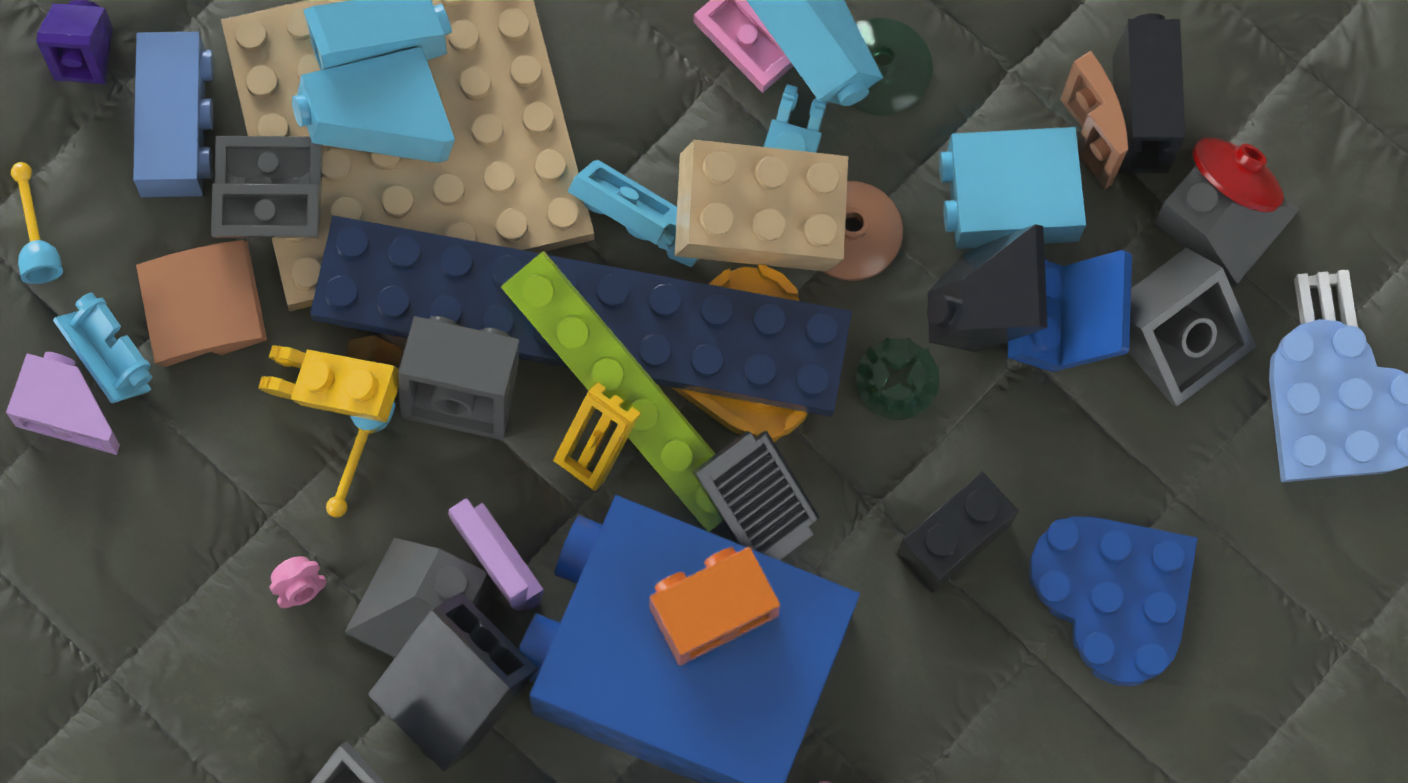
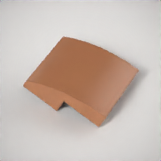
M1089 51L1074 61L1060 100L1082 128L1077 140L1079 158L1105 190L1113 184L1128 151L1127 131L1120 103L1113 86L1092 51Z
M238 240L207 245L173 253L136 265L155 364L167 367L209 352L222 356L267 340L248 242Z

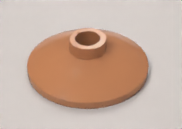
M847 181L846 219H858L862 224V228L856 232L848 231L845 228L844 260L829 271L821 272L839 280L860 281L878 275L894 261L902 243L903 224L897 207L884 192L867 183Z

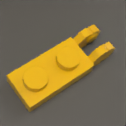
M272 345L269 354L271 360L285 367L299 368L300 372L296 384L273 376H262L258 389L276 397L293 400L301 406L387 422L399 387V369L397 367L308 349L304 353L293 348Z

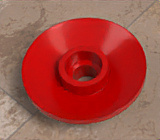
M1203 138L1194 146L1192 154L1199 171L1217 190L1231 200L1259 212L1276 211L1283 203V190L1273 173L1266 166L1267 159L1265 155L1256 147L1246 143L1238 146L1216 138Z

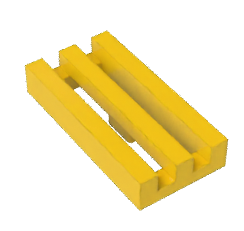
M599 382L587 392L553 459L555 463L594 491L605 482L641 414L634 407L628 412L622 409L621 405L624 400L616 394L611 399L604 396L606 387ZM595 409H598L602 412V415L578 462H576L571 456ZM614 421L618 425L593 473H591L588 468Z

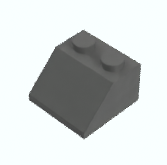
M1188 248L1182 250L1131 288L1130 345L1128 353L1166 399L1175 407L1179 406L1256 347L1223 267Z
M414 316L398 371L401 418L504 441L519 364V339L512 338L506 332L495 328L476 330L458 326L456 322L445 317L434 316L426 319Z

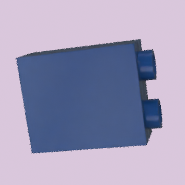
M615 495L603 524L578 515L565 540L554 575L573 582L577 586L561 623L536 613L520 645L519 650L538 668L529 680L535 683L530 693L532 715L698 783H786L852 619L860 593L752 550L781 605L778 617L679 666L649 609V598L657 593L654 586L675 573L684 572L686 577H689L705 569L704 561L723 549L733 547L737 553L747 547Z

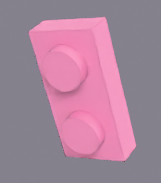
M710 0L694 14L693 23L762 93L794 67L747 0Z

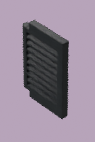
M746 431L692 471L737 544L744 547L750 546L752 550L780 561L814 535L809 526L818 520L820 516L767 431H763L755 438L751 432Z

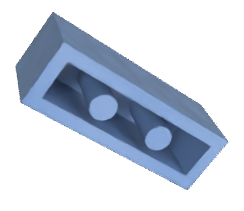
M199 32L136 33L133 180L140 197L203 196L204 179L212 178L211 147H204V130H212L214 122L212 98H205V81L214 80V56L212 50H205Z

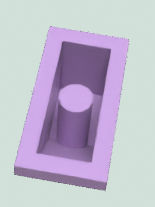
M45 352L44 357L27 353L6 411L15 427L117 455L120 444L78 367H75L76 362L67 356L54 352Z

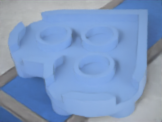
M1318 319L1299 325L1283 337L1270 359L1269 371L1281 482L1383 474L1407 467L1408 373L1394 368L1377 367L1372 349L1366 341L1364 332L1358 327L1347 326L1340 321Z

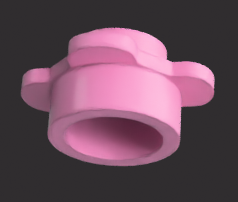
M297 556L282 562L274 569L271 574L272 583L270 590L274 595H279L277 603L280 608L303 605L311 601L325 587L327 580L323 575H318L320 566L316 561H310L304 556Z

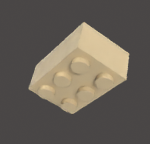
M693 140L680 154L674 256L829 271L844 260L848 156Z

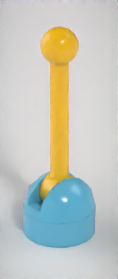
M19 162L12 167L11 176L19 185L30 242L23 246L19 253L18 266L21 280L28 284L47 283L59 278L63 274L61 258L54 246L40 240L28 181L32 176V169L27 163Z
M393 402L386 423L351 416L353 423L359 431L336 495L330 498L326 504V510L330 516L339 518L347 512L348 506L345 499L368 435L386 428L392 418L396 403Z

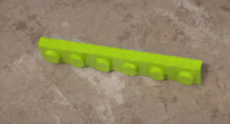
M543 250L505 282L501 288L588 391L599 382L606 387L604 396L611 399L616 394L624 400L621 405L622 409L628 412L634 407L641 413L628 438L703 527L710 532L722 522V519L692 471L714 456L715 453Z

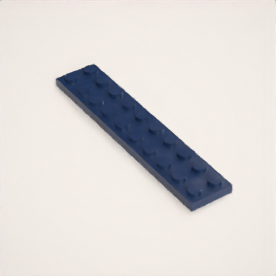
M332 215L310 312L312 321L408 338L414 316L426 319L434 316L445 317L456 322L458 326L476 330L495 328L506 332L512 338L519 339V359L569 368L501 288L505 282L540 253ZM548 255L657 385L833 417L852 311Z

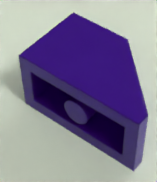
M72 0L69 4L53 3L37 32L36 40L55 81L106 84L113 26L105 7H100L98 4L88 0Z

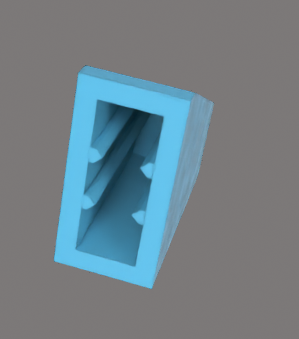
M349 0L303 9L312 48L320 70L422 46L428 61L447 54L445 35L452 33L443 4L433 6L431 0Z
M747 0L818 100L842 106L853 105L864 99L869 94L868 88L883 78L844 0Z
M422 46L302 74L297 95L292 96V107L299 127L307 126L311 141L314 144L439 163L448 160L455 141Z

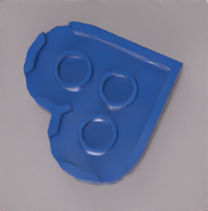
M1072 516L1067 519H1058L1050 525L1034 547L1029 560V582L1031 587L1034 586L1039 600L1049 608L1048 611L1053 616L1072 623L1075 650L1078 649L1082 661L1093 670V675L1116 686H1138L1149 679L1158 677L1175 658L1182 638L1198 538L1097 517Z

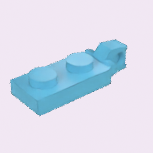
M594 160L574 177L568 193L582 200L584 206L589 210L609 216L624 225L626 230L634 237L641 240H649L658 245V248L665 249L670 259L692 267L699 260L674 256L677 206L599 160Z

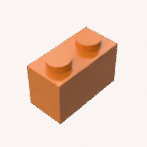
M750 546L737 553L733 547L723 549L704 561L705 569L689 577H686L684 572H678L663 579L654 586L657 593L650 596L649 609L679 666L778 617L781 605Z

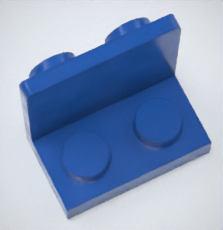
M1119 250L1066 266L1045 260L1048 328L1009 341L1008 358L1055 372L1127 354L1130 345L1132 254Z

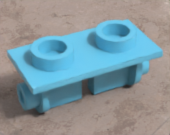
M88 293L76 302L75 305L79 311L54 318L53 321L111 403L145 394L151 390L147 384L152 379V375L149 372L150 363L143 358L128 335L122 336L118 340L115 339L114 335L119 331L121 325L111 313L103 298H96L93 293Z

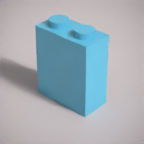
M1076 127L951 134L947 151L940 152L941 183L950 184L951 201H944V226L946 232H954L956 249L976 248L1035 224L1041 225L1044 228V244L1079 242L1086 227Z

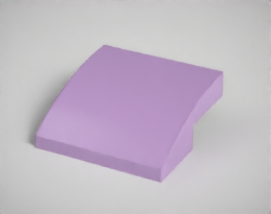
M466 498L448 510L450 520L511 607L518 611H526L538 606L541 603L544 589L485 505L481 503L473 508Z

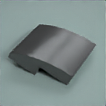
M216 136L215 184H212V238H319L323 145L312 143L311 138L308 136Z

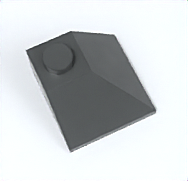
M1195 166L1164 202L1154 224L1184 248H1188L1223 267L1229 283L1236 287L1298 213L1299 209L1286 198H1284L1280 207L1273 212H1259L1244 207L1217 190L1202 175L1198 167Z
M394 538L346 628L345 634L395 658L429 612L458 593L462 592L479 609L490 588L488 572L439 548Z

